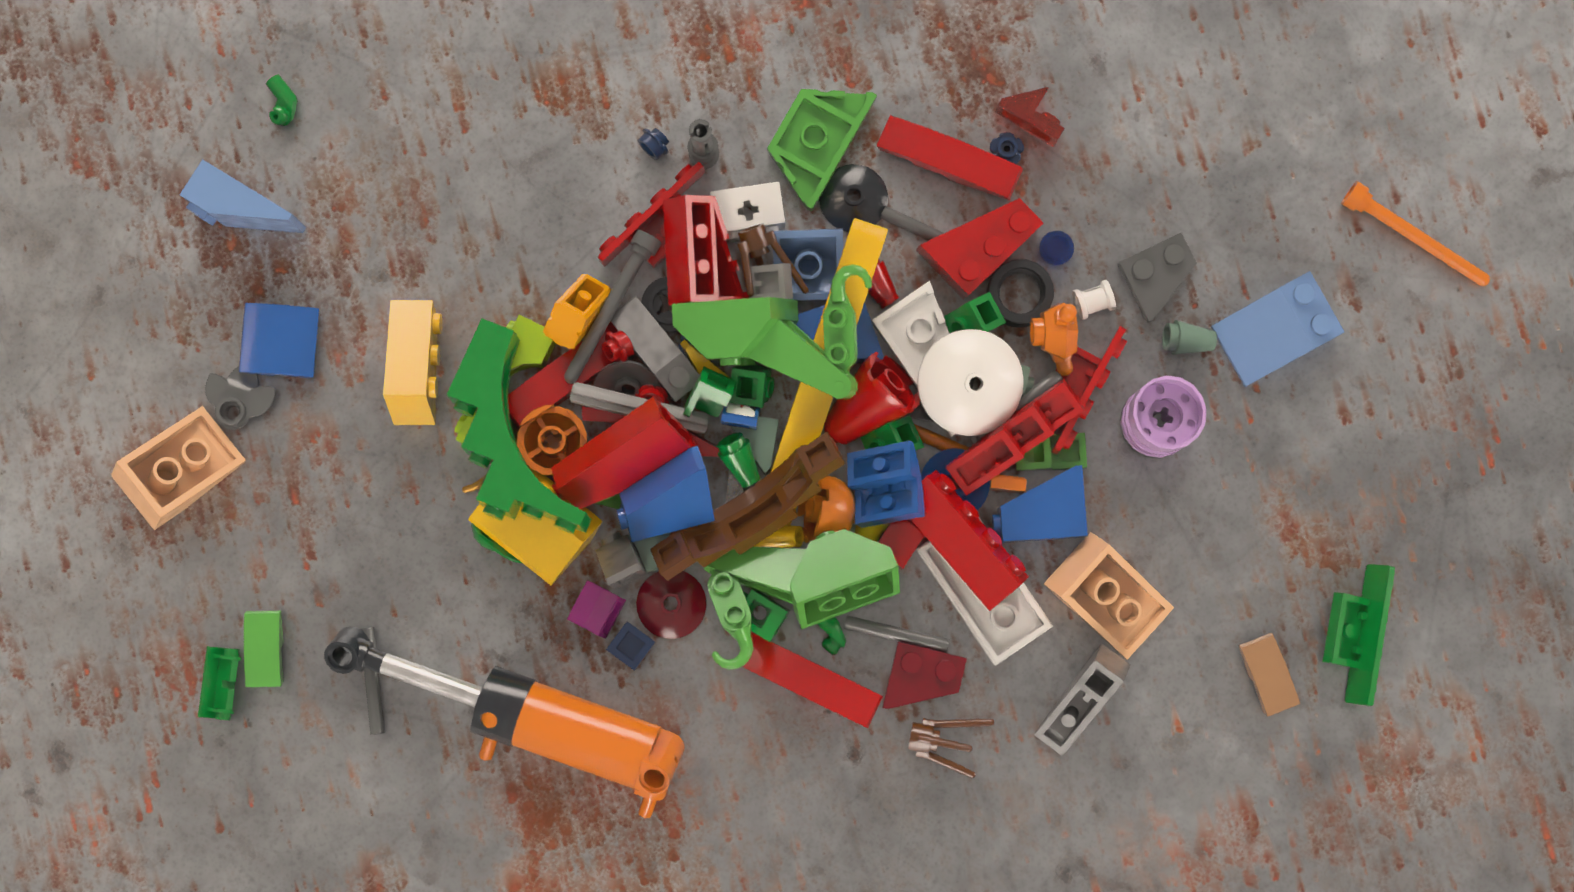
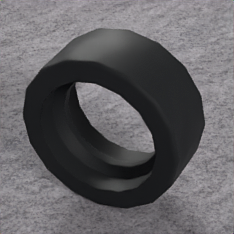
M1014 259L1002 264L993 273L986 293H991L1006 321V325L1014 328L1030 326L1031 318H1040V313L1051 307L1054 299V284L1049 273L1040 264L1027 259ZM1023 273L1031 276L1038 283L1040 300L1033 310L1017 314L1009 311L1003 305L1000 299V287L1007 277Z

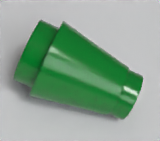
M741 432L726 436L718 442V457L740 483L741 487H749L760 480L748 438H744Z

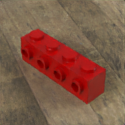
M936 469L922 480L925 516L911 520L985 607L991 611L1029 577L1025 573L1026 568L1018 557L1010 555L1005 550L1000 536L992 528H986L980 521L976 508L970 502L963 501L955 492L956 487L947 475L940 474Z

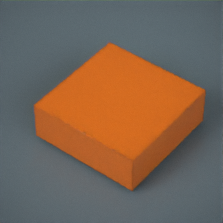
M997 475L990 480V491L1023 494L1026 492L1027 479L1025 477Z

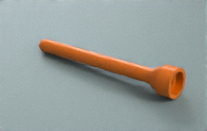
M1356 181L1346 193L1341 204L1351 211H1366L1480 286L1489 284L1490 276L1486 272L1373 200V195L1368 192L1369 188L1359 181Z

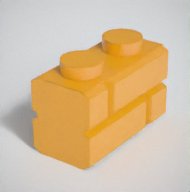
M582 274L555 302L550 313L551 317L547 320L543 330L545 336L551 338L560 346L574 349L588 333L610 294L611 288L588 274Z

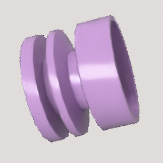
M1163 376L1152 379L1128 398L1122 409L1120 425L1124 438L1134 450L1145 456L1161 458L1175 454L1199 437L1205 426L1207 409L1203 396L1193 384L1181 377ZM1158 413L1162 414L1161 420L1166 422L1160 427L1157 426L1158 420L1153 417Z

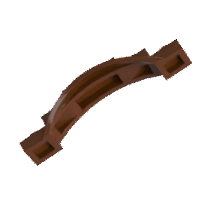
M826 432L808 445H802L797 448L781 465L758 483L713 510L715 521L671 532L667 538L650 548L660 574L668 581L695 562H698L704 568L732 549L741 555L799 517L795 508L822 491L818 481L846 464L833 438Z

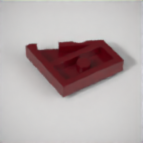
M898 642L882 708L890 709L959 693L967 658Z

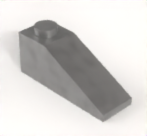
M634 296L617 309L611 322L618 331L621 330L627 334L632 342L634 352L643 364L651 370L662 388L666 390L670 399L676 402L692 390L699 377L698 372L640 300Z
M617 532L600 541L602 547L596 549V553L609 586L618 589L648 574L628 534L621 537L620 533Z
M1101 644L1079 671L1034 735L1063 756L1124 682L1131 664Z

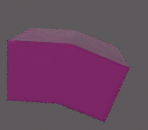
M587 580L567 620L606 639L626 600Z

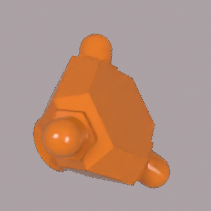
M1064 302L1058 303L1040 313V318H1031L1030 341L1032 346H1041L1042 351L1050 354L1053 362L1056 364L1058 373L1062 376H1067L1073 371L1070 358L1077 352L1078 324L1076 307Z

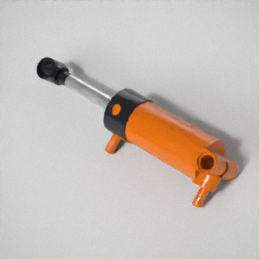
M351 626L340 630L324 651L326 664L337 673L346 674L353 670L363 672L367 668L475 707L470 732L484 737L479 757L482 760H492L496 744L499 742L635 789L634 794L643 797L638 811L642 818H650L656 801L663 800L666 797L669 784L684 753L685 745L683 740L677 734L661 729V726L543 685L535 679L496 665L491 670L483 687L374 649L373 642L369 641L364 631Z

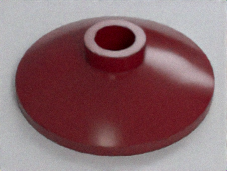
M659 571L652 574L639 589L636 601L637 613L644 627L652 634L665 639L682 638L696 630L705 616L707 606L703 587L695 577L685 571L680 572L668 581ZM666 598H676L678 605L674 610H667L665 608L664 601Z

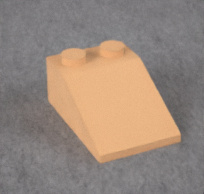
M202 406L117 461L111 476L150 526L156 530L184 511L245 463L246 459Z
M1092 532L1083 539L1044 583L1066 606L1127 660L1174 609L1113 547Z

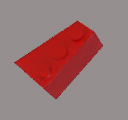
M683 195L663 200L668 306L679 303L749 298L747 291L743 292L736 272L740 269L737 260H732L726 242L729 236L716 196Z
M1018 198L920 244L916 251L964 300L1044 223Z

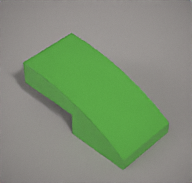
M1078 433L1069 450L1062 448L1058 455L1051 451L1060 434H1053L1026 452L1024 458L1016 462L1017 471L1066 470L1082 465L1083 469H1087L1085 433Z
M281 610L246 611L244 613V672L246 687H281L284 682L281 648L284 644Z

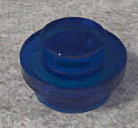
M1051 231L1042 238L1039 252L1046 263L1054 266L1063 265L1071 259L1074 253V243L1065 232Z

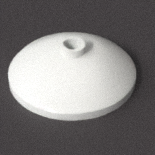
M959 330L939 339L925 354L918 371V394L926 413L943 429L965 436L982 435L997 429L1017 409L1023 393V372L1015 352L998 336L982 330ZM973 377H978L981 381V385L977 390H972L969 386V382Z

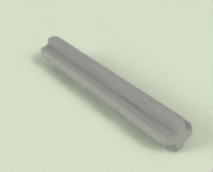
M579 382L573 384L570 394V401L572 403L625 416L648 401V399ZM661 403L687 431L705 434L709 422L708 414L692 411L690 417L683 415L684 408Z

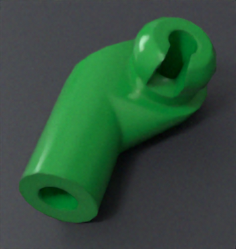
M277 74L266 82V86L277 98L273 111L269 112V117L273 124L286 126L294 119L298 99L283 78Z
M836 617L817 624L828 635L822 641V647L831 655H836L841 647L844 649L846 638Z

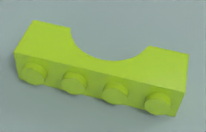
M519 314L516 321L510 320L506 328L514 330L520 339L511 366L510 378L525 369L544 368L557 345L551 338L545 336L543 332L544 326ZM474 413L473 417L462 414L458 420L454 432L458 433L455 440L459 443H463L476 413Z

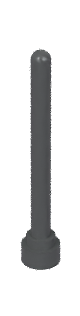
M637 230L633 236L630 249L633 253L565 372L564 379L567 383L573 384L578 380L644 260H649L651 255H656L662 243L654 236L642 230Z

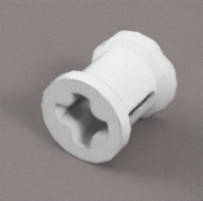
M1107 280L1101 281L1100 286L1084 291L1079 289L1072 291L1074 304L1081 320L1087 319L1089 314L1104 309L1109 311L1116 309L1114 294Z

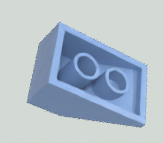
M203 159L180 193V196L189 202L186 208L212 226L218 221L226 227L295 233H303L306 229V226L293 214Z
M1310 271L1211 326V329L1216 331L1217 339L1244 387L1345 332Z

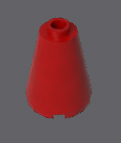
M874 352L867 357L854 375L858 384L856 394L849 399H837L828 412L824 423V431L833 438L835 443L847 445L881 426L913 412L920 405L918 392L913 395L909 388L913 381L905 370L889 356L885 355L884 359L880 360L877 357L879 352Z

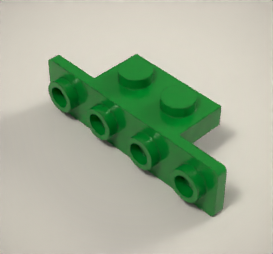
M1368 564L1366 566L1361 597L1334 592L1323 662L1350 667L1345 694L1346 703L1373 706L1391 593L1394 585L1395 567Z

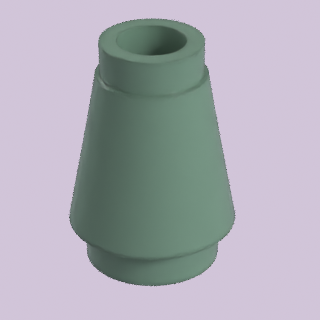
M1175 320L1173 323H1166L1163 329V349L1170 351L1172 355L1214 351L1216 347L1217 334L1215 330H1209Z

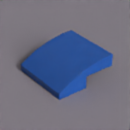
M245 303L239 373L313 378L319 308Z
M909 440L847 453L848 487L855 491V524L857 526L865 528L925 516L922 479L912 441Z

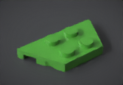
M801 89L767 147V151L809 211L812 212L874 104L877 94L873 92L854 94L837 90L820 92L817 89Z

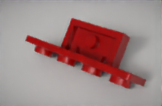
M697 162L693 167L688 164L675 176L677 182L671 188L659 190L650 200L652 205L643 214L638 211L628 219L624 225L627 229L617 238L614 235L609 237L600 246L599 262L606 267L629 244L632 246L631 240L636 231L642 230L654 236L662 243L656 255H651L649 260H646L655 268L666 257L663 200L679 197L704 175V166Z
M1119 326L1101 359L1078 346L1077 352L1070 358L1073 371L1067 376H1062V379L1066 380L1085 406V409L1066 423L1051 451L1052 453L1058 455L1062 448L1069 450L1078 432L1073 427L1079 417L1084 420L1086 419L1095 402L1089 399L1095 387L1102 389L1111 373L1110 370L1106 369L1110 358L1118 359L1127 343V340L1122 338L1126 331L1122 326Z

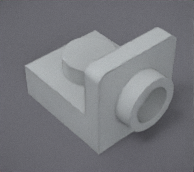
M791 263L751 266L754 295L750 298L776 297L793 299Z

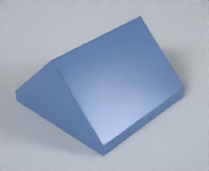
M843 228L774 231L778 243L809 288V292L804 294L792 278L793 299L827 300L832 279L835 276L843 251ZM773 250V264H782Z

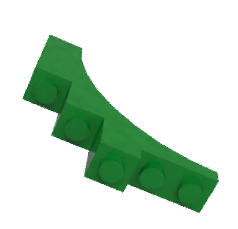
M481 318L446 394L455 404L453 408L456 411L473 417L474 413H476L461 445L462 449L469 455L468 460L483 468H488L489 464H491L476 500L484 507L483 513L501 521L504 516L515 520L520 507H523L521 513L533 519L541 521L542 517L545 516L555 520L554 526L565 532L574 534L575 529L586 533L591 522L588 514L561 500L545 487L528 468L517 447L509 417L508 388L511 366L520 339L514 330Z

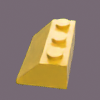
M528 466L536 478L556 495L552 487L554 482ZM479 503L468 520L549 585H552L590 544L603 522L584 507L580 510L586 512L590 517L589 527L586 533L575 529L574 534L555 527V520L543 516L541 521L526 516L521 513L523 507H520L515 520L504 516L501 521L483 513L484 507Z

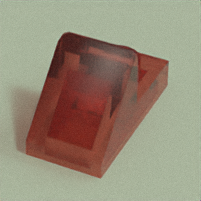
M1048 87L1001 98L995 113L1050 146L1054 147L1065 128L1059 125L1061 122L1054 115L1048 112L1041 114L1036 111L1049 89Z

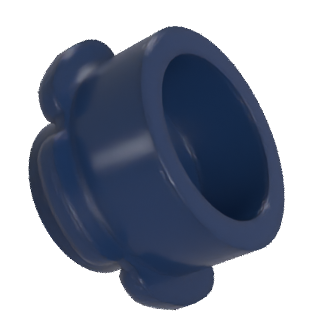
M644 128L642 130L644 134L637 140L640 147L654 160H657L662 154L667 155L668 149L666 146L669 144L666 136L657 128H654L652 131Z
M1003 132L998 138H994L991 141L990 152L1014 164L1020 161L1024 145L1020 138L1014 137L1013 133ZM1005 146L1010 147L1009 152L1004 151Z

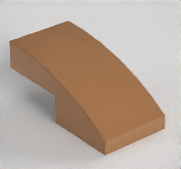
M1272 633L1239 645L1248 676L1254 683L1262 710L1267 717L1300 704L1287 665Z

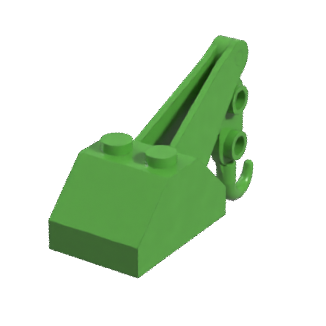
M853 264L844 266L836 272L832 279L831 295L823 314L825 350L796 325L799 318L798 300L760 297L672 304L673 326L706 359H720V366H755L757 361L823 391L834 398L849 399L856 394L858 389L856 379L850 374V368L857 360L858 350L856 314L847 297L845 283L850 276L857 275L863 279L866 288H871V277L867 270Z
M842 529L837 532L830 530L821 533L815 540L810 541L807 549L752 547L741 555L734 549L730 550L703 569L711 573L707 587L721 626L738 642L740 653L733 659H724L717 651H714L712 657L722 668L738 669L744 666L752 656V614L741 585L793 604L794 613L802 630L827 619L899 594L898 564L891 548Z

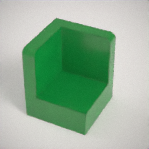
M703 367L687 399L683 415L690 417L693 409L696 408L714 417H719L723 407H727L732 397L736 381Z

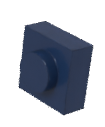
M627 621L606 650L635 671L656 642Z

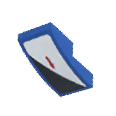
M728 403L727 407L724 406L721 424L757 430L761 408Z

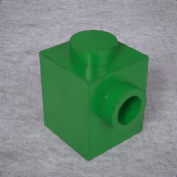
M990 292L967 302L944 316L949 334L966 329L991 332L1006 323Z
M910 415L889 422L860 438L865 450L909 440L913 442L915 451L924 448Z

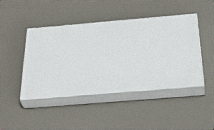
M929 540L916 548V551L994 666L1053 627L1024 583L989 611Z

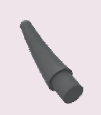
M1052 371L1047 377H1043L1021 398L1015 412L1063 380L1062 376L1057 371Z

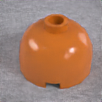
M545 405L534 409L522 420L518 431L517 447L526 464L532 470L544 476H553L551 467L586 444L588 435L583 422L573 411L559 406Z
M828 475L818 481L822 491L798 506V516L804 515V527L802 529L805 543H810V541L815 540L818 535L826 531L833 530L837 532L842 529L850 531L852 524H855V497L848 484L841 479Z

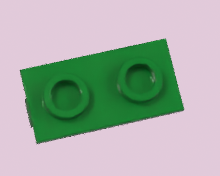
M207 646L198 717L230 721L231 714L235 712V710H232L238 661H241L242 658L239 657L240 649Z

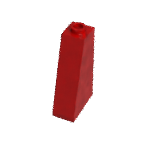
M653 396L551 467L555 481L552 487L561 500H568L573 506L582 509L621 493L687 449L697 445L694 437Z

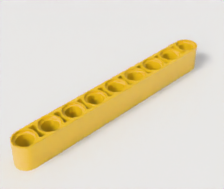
M854 218L836 272L847 265H859L867 270L872 281L888 229ZM852 275L846 280L845 290L855 311L857 326L869 288L865 287L861 277ZM831 288L813 340L823 350H825L823 314L831 295ZM800 381L770 473L781 465L797 448L802 445H808L820 437L833 396Z

